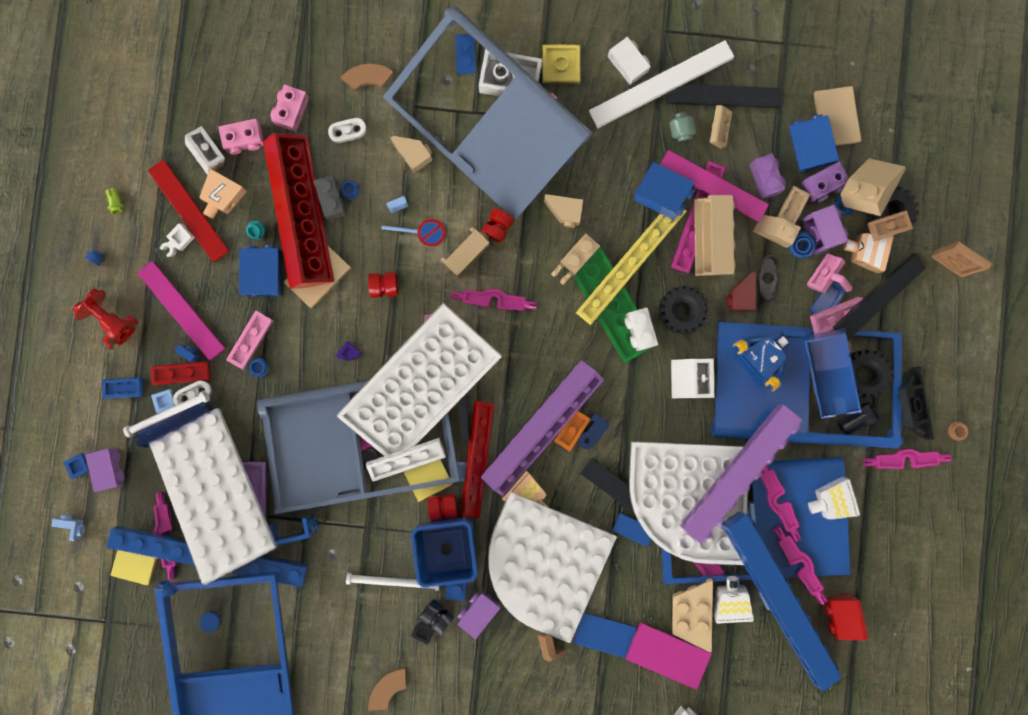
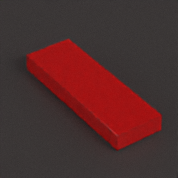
M209 361L150 367L152 386L211 381Z

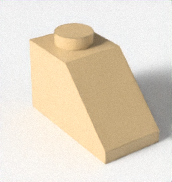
M397 136L391 137L392 143L413 173L433 161L431 157L433 152L427 144L423 145L420 140Z
M545 194V204L560 223L570 228H575V225L579 226L583 205L582 199Z
M763 215L760 222L756 223L753 232L788 248L793 245L801 227L782 218Z

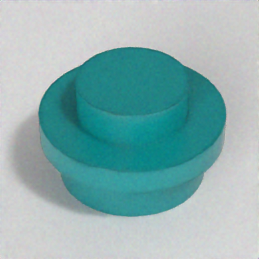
M257 220L251 221L246 228L247 235L252 239H261L265 235L264 225Z

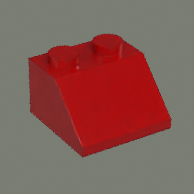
M848 593L826 597L828 601L823 604L825 614L829 617L828 630L830 634L838 640H868L860 600Z

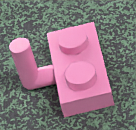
M827 253L808 281L807 286L825 294L832 282L836 281L840 283L846 292L851 291L852 286L843 275L838 274L846 262L842 258Z

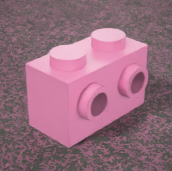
M284 85L283 89H280L278 92L277 105L271 111V121L276 126L297 133L309 96L305 91Z
M256 118L218 127L222 147L228 154L236 155L240 154L242 150L249 149L254 151L260 149V146H264L261 125Z

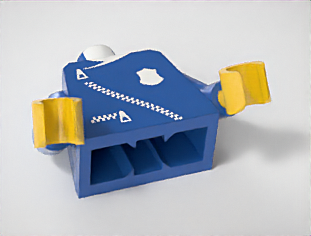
M753 336L733 344V347H739L740 351L737 354H739L762 382L767 381L765 386L771 384L773 387L771 391L776 390L780 386V380L783 377L786 366L784 360L787 358L782 350L789 345L783 336H780L775 341L770 336L766 338L763 336Z

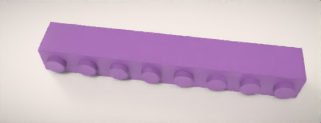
M581 360L567 378L561 382L555 392L549 396L542 407L536 411L530 421L524 425L517 436L511 440L505 450L499 454L492 465L486 469L481 478L494 491L504 497L604 379L597 371Z
M778 404L679 526L700 544L703 541L706 542L711 537V531L715 526L722 524L725 519L724 515L728 510L731 511L735 508L737 499L748 492L750 483L761 476L764 466L766 464L769 465L774 460V454L777 450H781L787 444L788 440L786 439L790 434L797 432L802 419L785 405Z

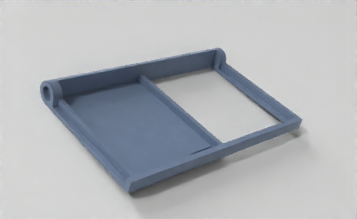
M457 6L449 7L445 11L442 21L383 96L515 220L520 217L521 213L574 152L583 146L593 134ZM459 23L514 75V79L452 153L408 112L394 96L447 27H452Z
M369 380L259 399L257 407L259 416L263 419L275 504L274 514L460 482L449 413L447 412L441 419L451 477L449 479L369 493L367 491L359 434L337 417V414L353 398V395L358 393Z

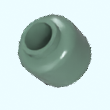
M686 112L678 113L670 121L673 139H677L678 142L693 139L692 136L696 134L693 116L686 115Z

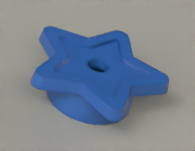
M837 195L833 205L839 210L841 218L844 215H852L851 208L844 207L842 198Z

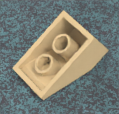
M869 158L848 179L840 195L844 207L881 216L906 167Z

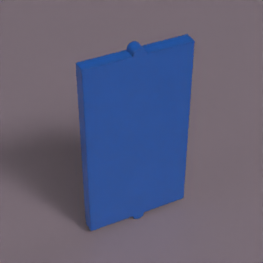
M583 613L576 629L573 644L625 658L637 627Z

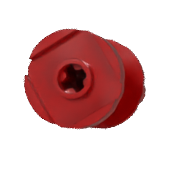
M94 288L88 292L87 298L82 303L79 302L73 307L74 317L76 320H82L92 314L100 321L99 327L107 333L103 343L109 349H115L113 345L118 344L120 346L125 343L135 332L133 329L134 325L138 326L139 322L132 315L120 319L115 313L106 312L100 306L105 299L106 292Z

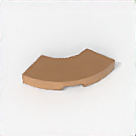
M362 64L351 68L340 78L357 91L360 87L368 84L383 88L394 75V72L382 65Z
M406 667L395 669L378 681L370 695L368 711L388 710L392 695L407 687Z

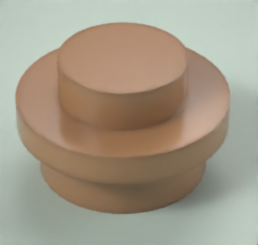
M953 422L948 427V435L953 440L961 441L967 437L968 428L962 422Z

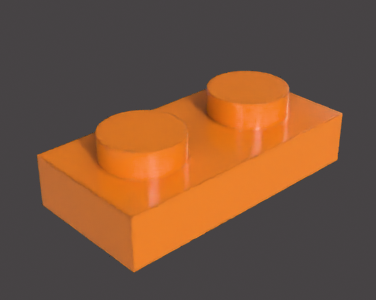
M577 411L558 433L554 442L571 451L589 423L590 418Z

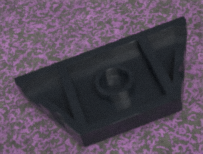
M913 367L898 389V399L903 411L902 420L907 429L925 440L934 439L921 367Z

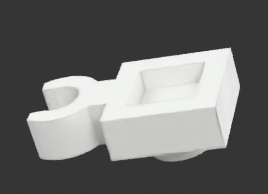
M178 223L166 236L170 241L163 243L160 249L166 250L169 247L170 251L166 256L174 257L177 249L183 251L195 237L182 223Z

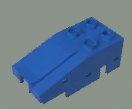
M845 328L805 335L807 355L809 356L821 419L835 417L837 414L847 413L849 415L860 413L861 406Z

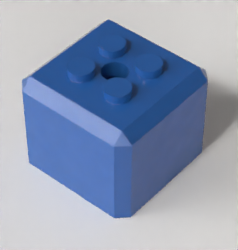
M468 517L423 522L415 527L411 533L416 579L419 586L428 588L474 581L478 574V562L472 520ZM445 543L452 546V552L449 554H445L441 550V546Z

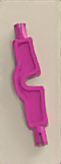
M489 289L483 292L464 290V293L452 291L451 299L463 300L464 304H472L484 308L489 307L492 297L498 299L497 308L499 310L524 311V308L536 310L537 302L525 301V297L507 295L497 289Z
M901 449L893 454L875 455L874 458L868 459L864 458L863 462L870 463H863V466H875L878 469H903L905 458L908 457L912 468L940 465V462H951L952 458H946L951 457L950 453L939 454V452L935 451L918 452L912 449Z
M766 464L762 469L763 472L760 478L767 491V503L771 510L778 514L785 531L790 532L793 541L797 542L802 538L797 530L799 524L792 505L789 501L777 503V498L783 495L785 490L777 479L774 470L769 469Z
M164 492L155 493L157 505L153 508L156 526L153 533L164 534V532L172 531L174 524L170 505L168 503L165 504ZM161 559L162 567L167 568L168 580L177 578L175 566L178 565V562Z
M777 526L773 531L779 538L777 543L788 563L794 565L803 562V566L796 572V576L805 585L809 593L816 596L821 605L825 604L824 602L828 600L822 592L824 589L822 584L814 574V566L811 559L798 549L791 536L785 535L781 526Z

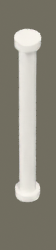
M202 391L200 395L133 426L124 427L123 432L126 437L130 438L134 433L201 402L206 403L210 401V397L206 391Z
M347 573L346 584L363 583L422 588L417 584L416 579L352 575V573ZM440 586L428 588L435 589V591H439Z

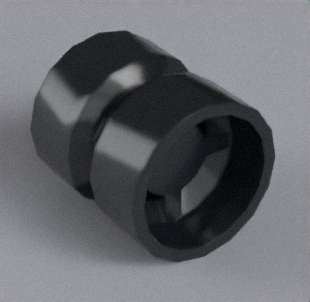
M433 599L418 619L425 625H431L430 629L440 636L455 616L447 609L442 610V605Z

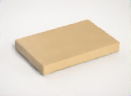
M853 86L815 91L813 94L817 115H828L835 145L860 143L861 135Z
M329 246L334 282L308 288L291 289L311 309L351 269ZM287 278L284 281V283L289 287V282Z

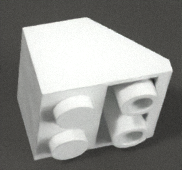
M714 359L671 360L672 398H714Z

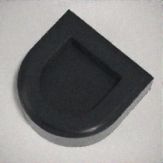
M423 622L417 623L410 637L428 645L433 635V631L430 629L431 625H425Z

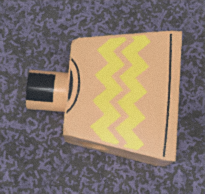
M527 470L507 494L502 497L506 502L511 491L547 506L542 501L547 494Z

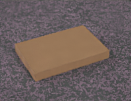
M959 241L934 250L931 255L933 259L960 277L988 270L992 263Z

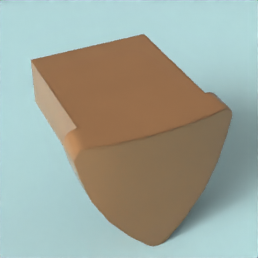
M546 633L538 635L544 660L550 662L566 655L565 649L555 650L552 635Z

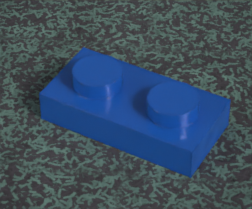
M470 34L456 35L457 74H476L475 38Z

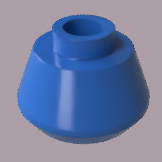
M799 232L793 245L789 246L790 251L798 258H807L814 253L816 240L810 233Z

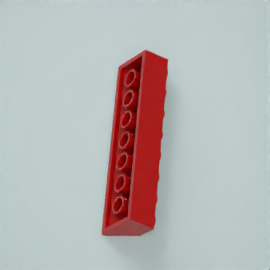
M274 133L263 140L289 288H308L333 283L334 276L320 201L314 184L316 179L308 136Z

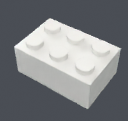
M485 49L479 81V93L500 96L512 82L514 75ZM507 53L539 83L542 59Z

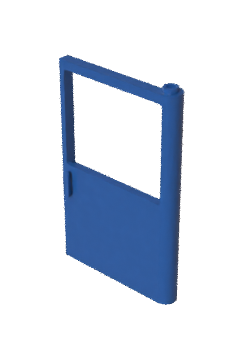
M717 323L715 418L712 421V437L750 439L778 404H782L802 419L797 432L790 434L786 439L788 442L896 449L903 444L901 403L898 399V389L902 384V333L858 331L852 336L893 340L892 429L888 430L886 437L809 432L810 361L805 345V335L814 334L813 328ZM782 334L784 335L783 337L789 343L782 350L787 356L784 360L786 366L783 377L780 380V386L776 390L771 391L773 389L771 384L765 386L767 381L762 382L737 354L740 349L738 346L733 347L734 343L753 336H763L764 338L770 336L775 341Z
M843 458L772 461L767 466L769 469L774 470L777 479L785 490V493L777 498V503L785 501L791 503L799 524L797 530L802 538L795 542L800 551L811 559L814 566V574L816 576L851 575L848 517L827 519L822 516L821 511L812 514L808 507L809 502L818 500L815 493L817 489L841 477H845ZM759 477L757 480L752 481V498L756 520L754 527L764 537L763 543L772 551L774 562L780 567H784L782 568V576L784 578L797 577L796 572L803 566V562L790 565L777 541L779 538L773 531L774 528L781 526L785 535L791 536V534L785 531L778 514L769 507L766 499L767 491ZM661 548L664 584L706 582L709 578H712L713 582L727 581L728 576H736L739 580H752L749 573L672 577L671 553Z
M277 572L223 577L208 584H202L201 580L174 583L167 580L158 583V586L155 587L172 715H295ZM270 582L281 663L181 673L170 596L174 595L177 591Z

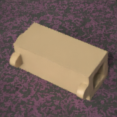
M473 227L469 229L472 232L471 235L447 260L443 257L441 258L445 266L458 278L490 246L488 241L490 238L484 232L480 231L479 233Z

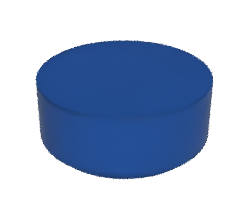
M207 612L200 618V627L205 632H213L221 624L220 616L216 612Z

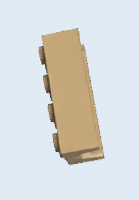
M710 195L708 198L694 199L696 276L734 274L736 262L734 260L735 241L733 231L735 229V222L733 220V211L735 204L733 195Z

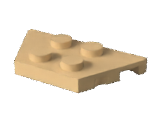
M712 578L707 579L706 582L698 586L693 585L685 591L673 594L672 634L707 652H712Z

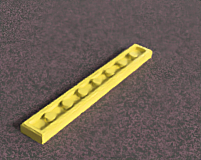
M684 210L681 216L678 215L675 221L659 214L576 313L591 325L687 211Z

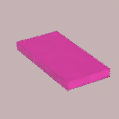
M640 622L625 659L697 690L712 653Z

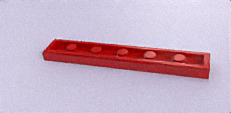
M161 160L148 169L150 175L212 262L215 263L230 253L166 161Z
M474 401L460 516L480 518L484 480L481 476L486 471L494 403Z

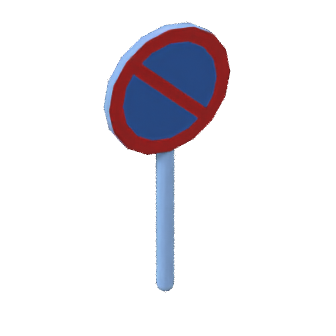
M435 219L423 221L419 225L418 230L384 225L381 227L385 230L417 233L420 242L428 247L440 245L446 235L443 224Z

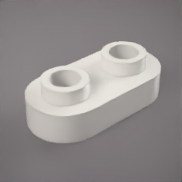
M352 118L333 123L328 129V134L335 143H343L362 138L366 134L367 128L362 119ZM355 127H360V131L355 132ZM338 131H341L342 135L339 137L336 136V133Z
M197 381L178 390L173 397L174 404L183 403L185 395L188 397V400L200 395L202 387L205 388L210 397L212 387L206 381Z

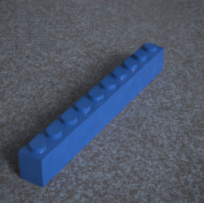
M738 511L722 522L721 527L811 681L816 687L824 691L842 678L838 672L839 667L834 660L830 659V651L821 643L819 632L810 624L812 622L811 618L806 612H803L801 601L797 596L793 595L791 584L782 576L783 570L774 562L772 551L764 545V537L753 526L755 524L753 518L749 514Z
M119 525L110 529L106 548L196 566L186 539ZM261 555L229 573L252 575L277 572L278 583L302 587L306 581L309 564Z

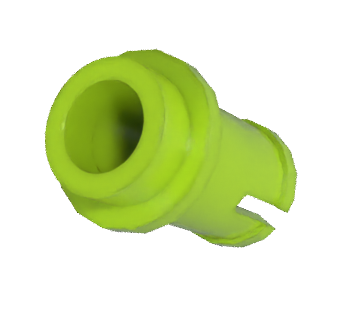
M110 188L111 192L107 189L105 193L109 203L108 210L112 214L121 213L124 206L120 202L118 189Z

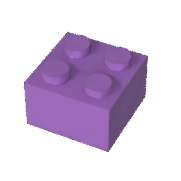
M835 205L815 211L802 219L805 231L810 233L816 240L815 255L848 241V232L842 226L840 221L841 214L835 208Z

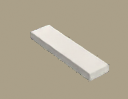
M440 438L366 462V467L374 482L445 458L446 454Z

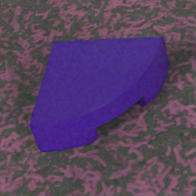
M347 341L336 357L342 360H354L363 353Z

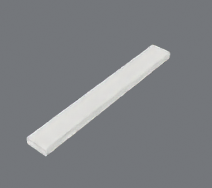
M725 40L589 110V113L598 129L734 59V55Z

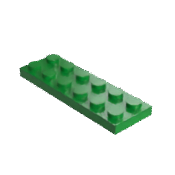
M599 247L578 272L572 275L586 300L611 272L613 267L602 248ZM624 286L599 314L597 319L623 363H626L650 348L636 352V348L632 347L630 341L632 334L630 329L626 327L625 318H627V313L636 311L637 308Z

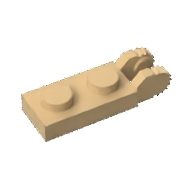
M585 233L560 261V264L551 275L553 277L557 276L563 267L569 270L560 281L564 285L572 275L578 272L600 245Z

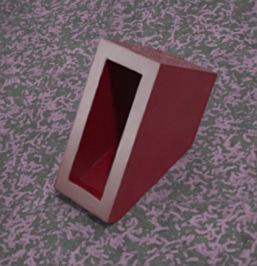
M756 272L746 275L726 296V306H729L728 311L752 312L756 310Z

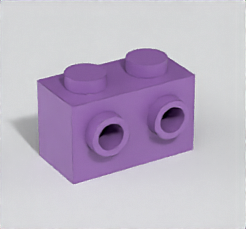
M773 153L754 159L749 164L761 200L778 195L785 190V179L783 176H780L778 170L779 162L777 158H774Z
M839 161L801 182V185L805 192L811 194L809 197L811 203L816 200L820 203L829 198V193L833 191L835 194L841 192L849 178Z
M108 448L85 454L94 492L124 485L125 476L120 469V455L116 448Z
M483 590L480 594L476 592L469 601L471 603L469 608H463L457 616L459 618L457 625L474 639L480 635L500 609V604Z

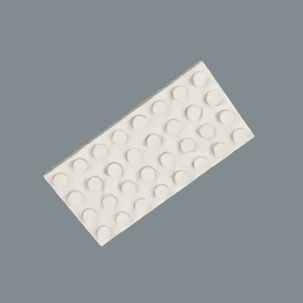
M443 303L337 414V417L384 456L413 447L502 356Z
M216 408L150 443L202 584H208L277 548L220 409Z

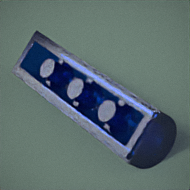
M201 402L135 434L134 438L137 446L143 448L150 447L151 442L163 438V436L180 429V427L197 420V418L205 414H209L213 410L209 402Z

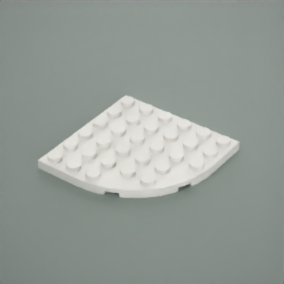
M631 442L629 477L631 502L638 521L656 544L665 551L692 562L744 565L721 525L715 526L711 531V537L706 542L703 541L702 544L679 526L744 446ZM748 492L737 499V505L733 510H728L724 515V521L738 511L747 514Z
M510 491L494 527L489 544L488 567L493 587L502 604L519 621L533 629L570 643L617 536Z

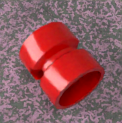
M493 208L488 216L490 221L485 222L481 232H484L490 239L503 243L507 235L506 229L511 228L515 219L506 212Z
M396 271L385 272L384 275L380 273L368 274L370 298H380L383 294L387 297L398 296Z
M455 493L446 494L443 498H440L438 495L427 498L431 522L440 521L444 516L446 519L458 518Z

